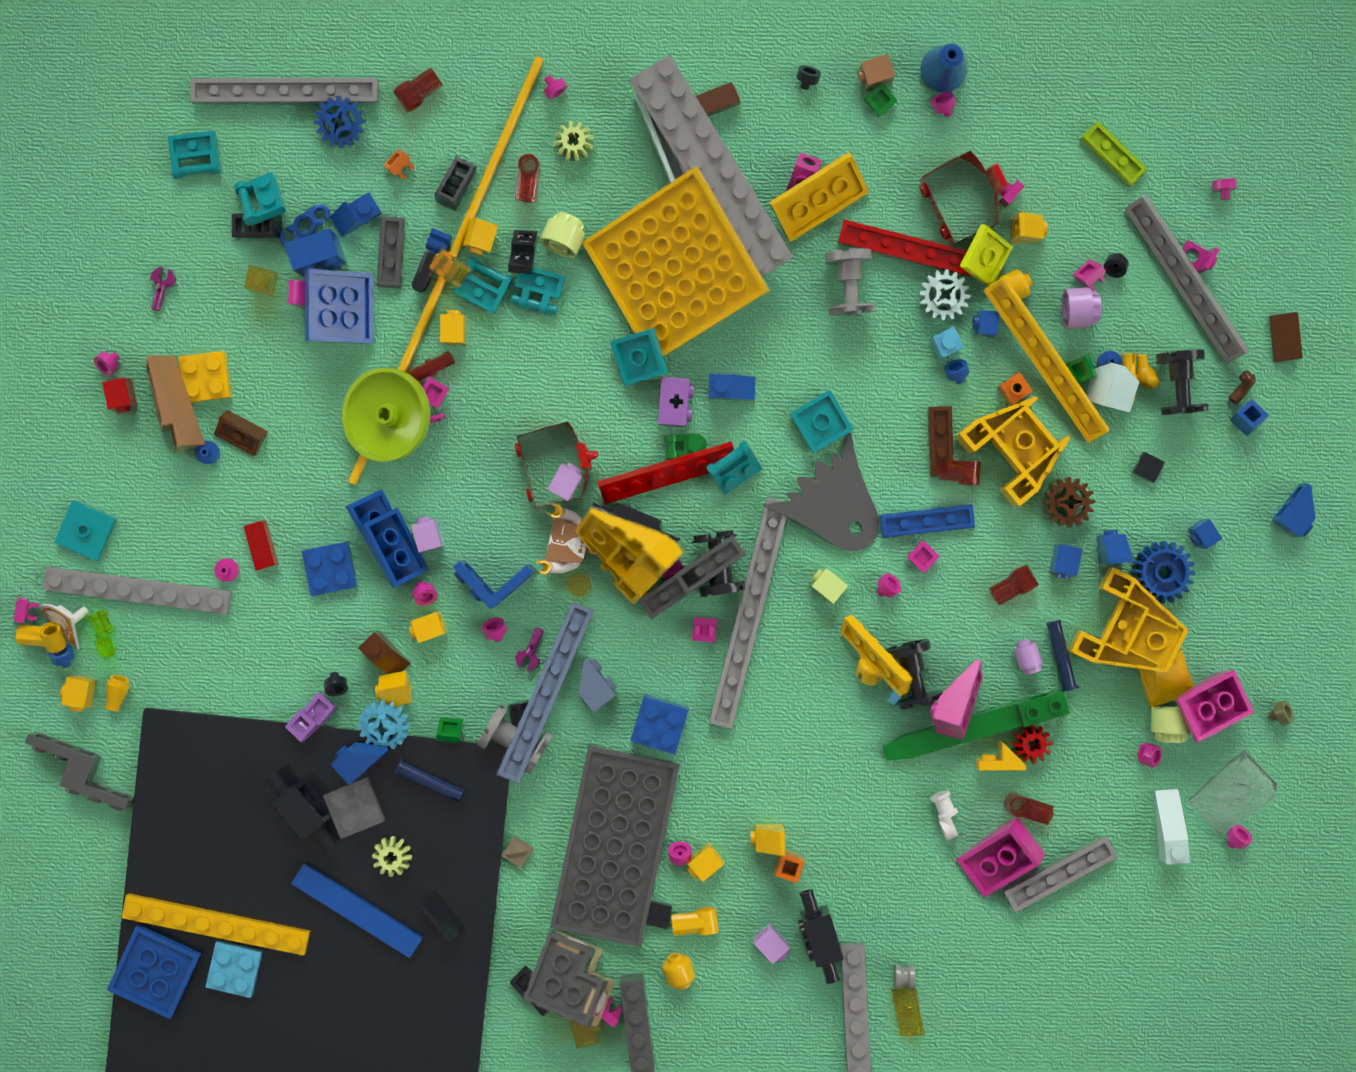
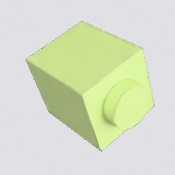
M827 568L823 570L818 569L811 577L813 582L810 586L833 604L848 587L846 583Z

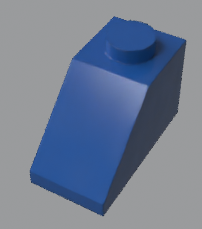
M709 374L708 399L755 400L756 377L733 374Z
M1300 483L1272 519L1274 523L1293 537L1306 536L1313 528L1312 523L1316 518L1312 486L1309 483Z
M1118 529L1103 530L1104 535H1097L1099 563L1119 564L1133 562L1126 534H1118Z
M355 742L349 748L344 745L334 755L337 759L330 765L350 785L389 749L386 746Z

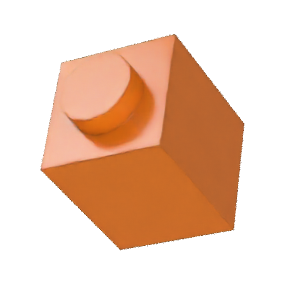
M785 850V856L778 857L774 869L775 876L798 883L805 863L804 857Z

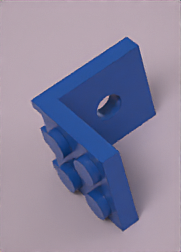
M461 560L453 566L456 571L454 573L455 577L462 584L467 583L471 587L470 594L478 602L480 600L483 601L490 610L498 606L537 571L531 564H527L494 593L466 560Z

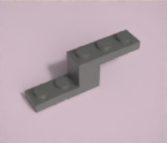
M732 535L674 574L672 578L639 599V602L649 617L653 619L744 557L746 553L734 535Z
M39 732L28 734L25 743L31 745L33 750L42 753L48 751L53 753V757L59 760L67 761L69 759L59 785L65 787L68 793L75 795L84 794L88 796V800L97 803L106 802L110 804V808L118 811H123V809L133 805V796L92 782L101 755Z

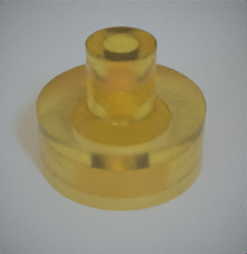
M575 573L568 580V589L576 596L585 595L591 588V580L585 573Z

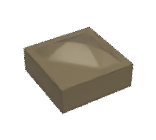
M514 835L501 856L521 868L534 847Z

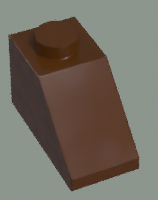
M380 630L373 632L358 647L376 667L386 674L402 672L411 664Z

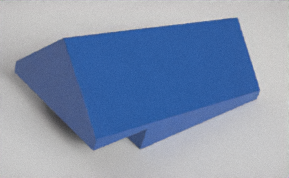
M382 489L345 506L392 588L429 570L423 556L418 552L417 545L398 507L392 510Z

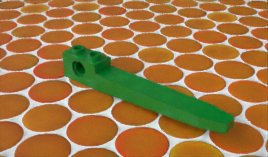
M1058 688L971 714L963 740L936 733L935 726L904 734L883 745L887 760L910 759L1017 727H1026L1068 715L1070 711L1064 691Z

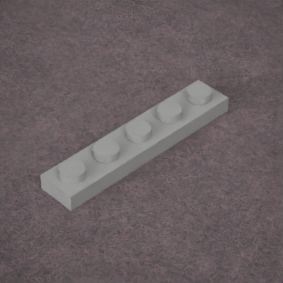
M1104 835L1004 889L1003 892L1016 913L1118 858L1107 836Z

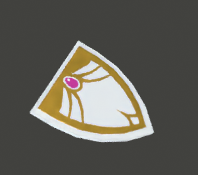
M51 604L41 605L39 609L48 622L60 624L65 640L76 649H79L74 624L89 614L88 610L82 607L75 613H71L62 605L58 607Z

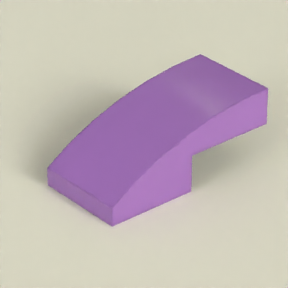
M318 692L304 710L299 709L285 728L300 742H304L338 707L323 693Z

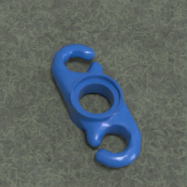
M323 204L312 206L306 212L297 216L293 224L286 228V231L294 234V240L314 234L316 228L324 223L323 220L316 218L315 213L318 210H322L325 214L324 220L328 221L331 215L328 207ZM305 219L311 222L310 230L301 232L299 230V223ZM281 231L279 235L282 245L289 242L285 239V231Z

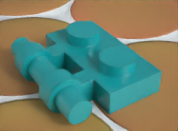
M534 267L532 274L518 273L514 287L523 289L521 296L512 294L510 303L517 304L522 309L531 308L538 310L540 314L546 315L549 313L556 315L558 306L549 304L550 298L560 300L566 277ZM530 292L543 295L542 301L530 299Z

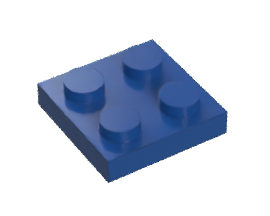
M349 541L302 551L311 596L358 587Z

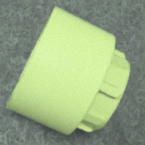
M559 212L554 217L548 219L539 242L555 254L567 258H575L585 237L584 225L578 218Z
M1151 707V731L1155 732V739L1157 741L1184 743L1188 740V734H1191L1179 707Z

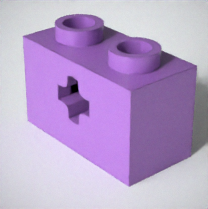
M662 377L658 425L686 427V423L691 422L692 408H688V399H693L694 385H690V379ZM675 396H679V400L683 401V404H680L678 409L674 408L673 404L670 403V400H674Z

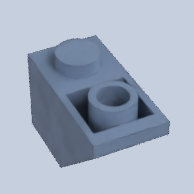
M587 657L583 661L579 694L590 709L595 712L616 695L615 689L617 687L610 677L605 679L601 674L602 667L595 658L591 660Z

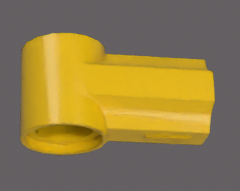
M49 622L41 627L19 625L16 629L15 640L19 645L42 646L49 653L60 652L67 645L60 624L57 622Z
M705 907L697 909L696 912L671 915L674 936L694 933L711 935L719 932L717 910L715 907Z

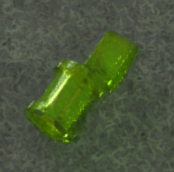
M107 609L87 617V620L91 621L96 632L95 646L102 659L116 654L115 647L109 636L116 629L109 622L106 615L108 613Z

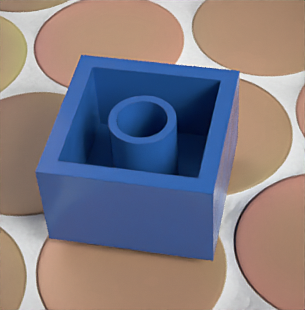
M330 229L284 243L293 271L302 277L305 276V269H328L334 271L342 267L341 264L347 263L339 237Z
M644 694L630 741L676 754L689 707Z

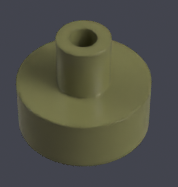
M1286 700L1275 703L1274 711L1269 712L1270 720H1278L1281 725L1293 723L1294 715L1290 704Z

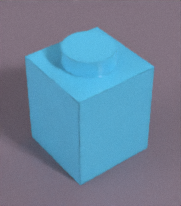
M955 327L929 339L939 360L964 348Z

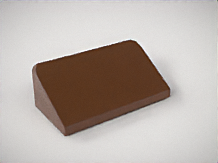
M732 82L696 96L708 117L740 105L741 102Z
M1298 312L1269 316L1274 362L1302 359Z
M227 410L220 416L214 435L256 456L268 431Z

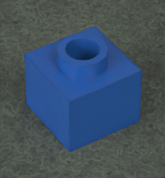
M980 310L977 315H974L972 329H975V335L984 337L997 336L1000 314L997 311Z
M1251 399L1235 413L1230 421L1248 436L1269 415Z
M1202 519L1188 529L1191 533L1189 535L1190 540L1200 549H1207L1223 539L1210 519Z

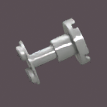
M849 249V251L844 252L843 250H836L826 253V264L838 266V281L843 282L845 302L843 305L829 307V315H842L844 312L847 313V316L861 315V310L862 313L876 312L875 304L859 303L857 281L862 280L861 263L872 261V251L870 249Z
M500 704L486 726L484 734L482 733L477 743L478 746L486 749L490 741L493 740L508 748L517 727L504 720L508 712L507 707ZM548 731L540 744L535 745L524 773L531 774L553 736Z

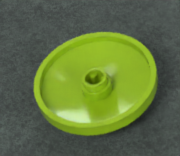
M376 368L361 375L349 388L342 407V424L348 441L362 456L379 462L401 460L412 454L420 446L427 434L430 423L429 401L421 384L410 374L399 369Z

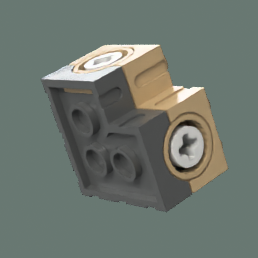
M549 931L546 937L547 941L541 950L537 960L538 964L532 973L523 1000L533 1002L550 1012L558 1013L557 1015L571 1021H576L584 1027L597 1026L615 983V980L608 977L605 978L595 972L598 958L601 956L603 949L564 932Z

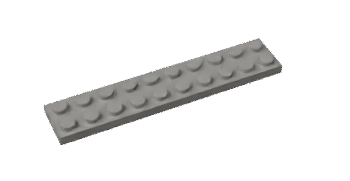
M669 54L630 78V83L685 173L694 167H698L761 277L793 259L791 252L671 55Z

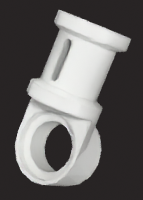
M949 790L941 791L930 797L931 802L935 803L939 812L938 823L947 841L958 836L951 819L952 816L958 813V810L954 808L950 800Z

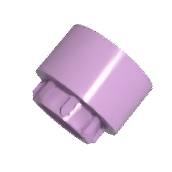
M1089 287L1064 289L1061 303L1064 328H1090L1092 323H1098L1102 313L1100 294L1092 292Z

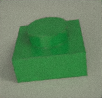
M883 83L864 98V101L878 118L898 101Z
M1084 355L1065 364L1078 384L1097 377L1090 355Z
M440 717L436 741L459 743L463 729V720Z

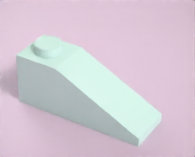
M1154 790L1159 860L1166 865L1190 863L1188 836L1179 790Z

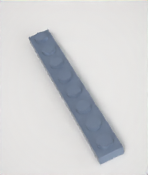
M572 601L497 775L519 784L594 610Z

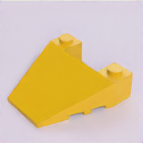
M593 508L589 510L575 529V532L592 554L596 552L602 560L600 564L604 571L609 570L616 579L613 581L616 588L633 605L683 553L678 544L667 535Z
M1108 567L1098 589L1119 598L1100 638L1098 639L1077 630L1068 648V652L1094 663L1168 673L1189 630L1134 577L1113 567Z

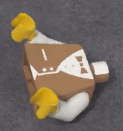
M554 502L550 504L555 506V512L552 514L546 512L547 515L554 518L545 560H537L535 562L543 565L541 571H535L537 574H563L577 569L580 563H584L586 554L598 556L596 552L592 554L575 532L582 518L576 512L562 508Z

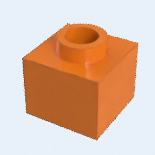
M1020 372L997 386L1010 406L1033 392ZM1014 384H1018L1020 386V391L1018 393L1013 390Z

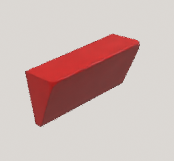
M267 520L243 526L255 570L258 571L279 565Z

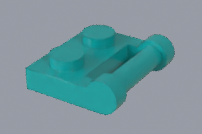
M214 130L168 136L174 179H181L186 175L213 172V174L222 173L217 135ZM210 157L211 163L182 167L180 165V160Z
M273 171L247 182L239 181L234 185L235 192L241 200L244 210L243 219L246 225H255L287 212ZM255 192L260 210L253 211L249 193Z
M471 256L453 293L495 314L514 277L509 274L504 275L478 262L477 258ZM475 270L501 283L499 289L471 276L472 271Z
M745 440L739 444L740 447L714 465L711 463L706 467L724 495L763 469Z

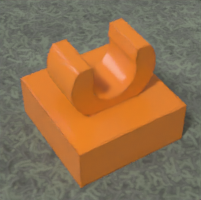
M399 148L383 165L390 173L395 176L398 175L402 179L407 178L402 173L404 166H408L412 170L415 168L409 162L411 158Z

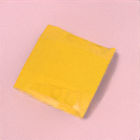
M1179 649L1168 673L1139 669L1142 686L1150 707L1174 701L1194 686L1186 665L1183 649Z

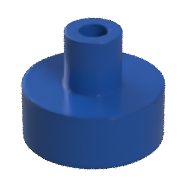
M1115 351L1101 353L1096 361L1097 368L1109 364L1110 361L1111 363L1122 365L1120 355Z
M963 359L950 361L944 368L947 378L951 381H956L957 384L963 383L965 377L970 372L967 361Z
M204 441V445L196 447L195 456L201 463L213 464L220 457V448L215 442Z
M67 644L62 651L49 653V657L53 665L68 668L75 657V653L71 645Z

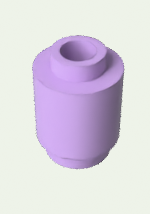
M1030 639L1017 642V647L1013 648L1019 668L1023 670L1024 675L1041 671L1042 660L1036 642H1031Z

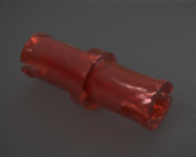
M448 350L432 360L430 358L426 359L424 364L407 371V373L419 382L431 375L433 377L438 375L439 371L456 364Z

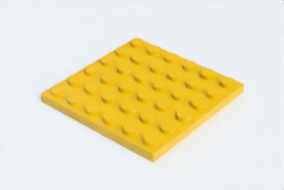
M698 167L692 168L582 242L634 333L655 328L663 357L770 291Z

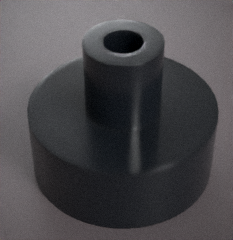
M799 66L796 78L801 81L800 88L809 90L810 85H817L821 72L811 66Z
M1121 253L1111 254L1106 258L1103 267L1107 275L1113 278H1120L1126 274L1129 261Z
M338 672L330 673V677L324 681L325 693L329 696L345 694L348 691L347 679L339 676Z

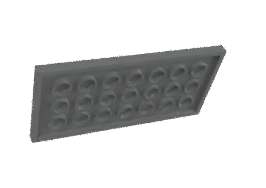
M594 745L588 746L550 928L641 947L680 766L679 763Z

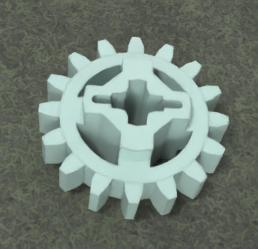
M945 270L943 275L936 271L934 273L935 278L929 275L926 278L929 283L921 284L925 291L918 293V296L924 297V300L919 304L927 306L924 313L931 311L932 319L939 315L940 321H944L946 316L953 320L954 313L958 316L962 314L960 307L965 309L968 307L964 300L970 298V295L965 294L969 286L962 285L965 279L963 277L958 280L956 278L957 272L950 276L948 270ZM942 280L949 281V282H951L952 284H951V285H944V284L941 283V281H942ZM930 288L934 293L932 301L929 298ZM950 289L952 290L947 299H941L937 302L942 293ZM956 290L959 291V301L955 299ZM946 306V308L950 310L942 311L937 309V307Z

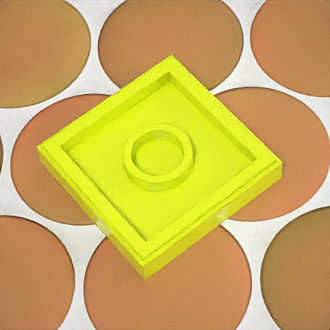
M981 224L960 267L988 287L996 281L1013 246L987 225Z

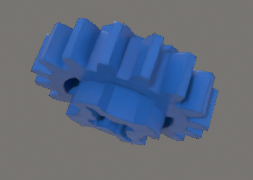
M336 96L335 102L330 97L327 98L328 105L325 103L319 104L323 110L315 111V114L319 116V120L314 121V124L320 125L316 133L323 132L322 141L330 139V146H334L338 142L339 148H343L345 142L351 146L353 145L352 139L357 141L361 139L358 132H365L361 124L366 123V120L360 118L364 111H357V102L351 105L349 97L342 101L341 96ZM340 106L336 113L328 112L332 107ZM350 111L352 112L355 118V122L351 120V117L349 115ZM342 116V121L345 122V125L338 127V122L335 119ZM325 122L329 124L331 128L330 132L328 131ZM343 131H352L349 136L340 138Z

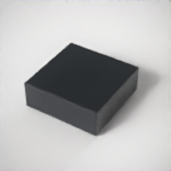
M1142 452L1132 473L1155 483L1165 462L1146 452Z
M651 900L646 925L667 929L672 905Z

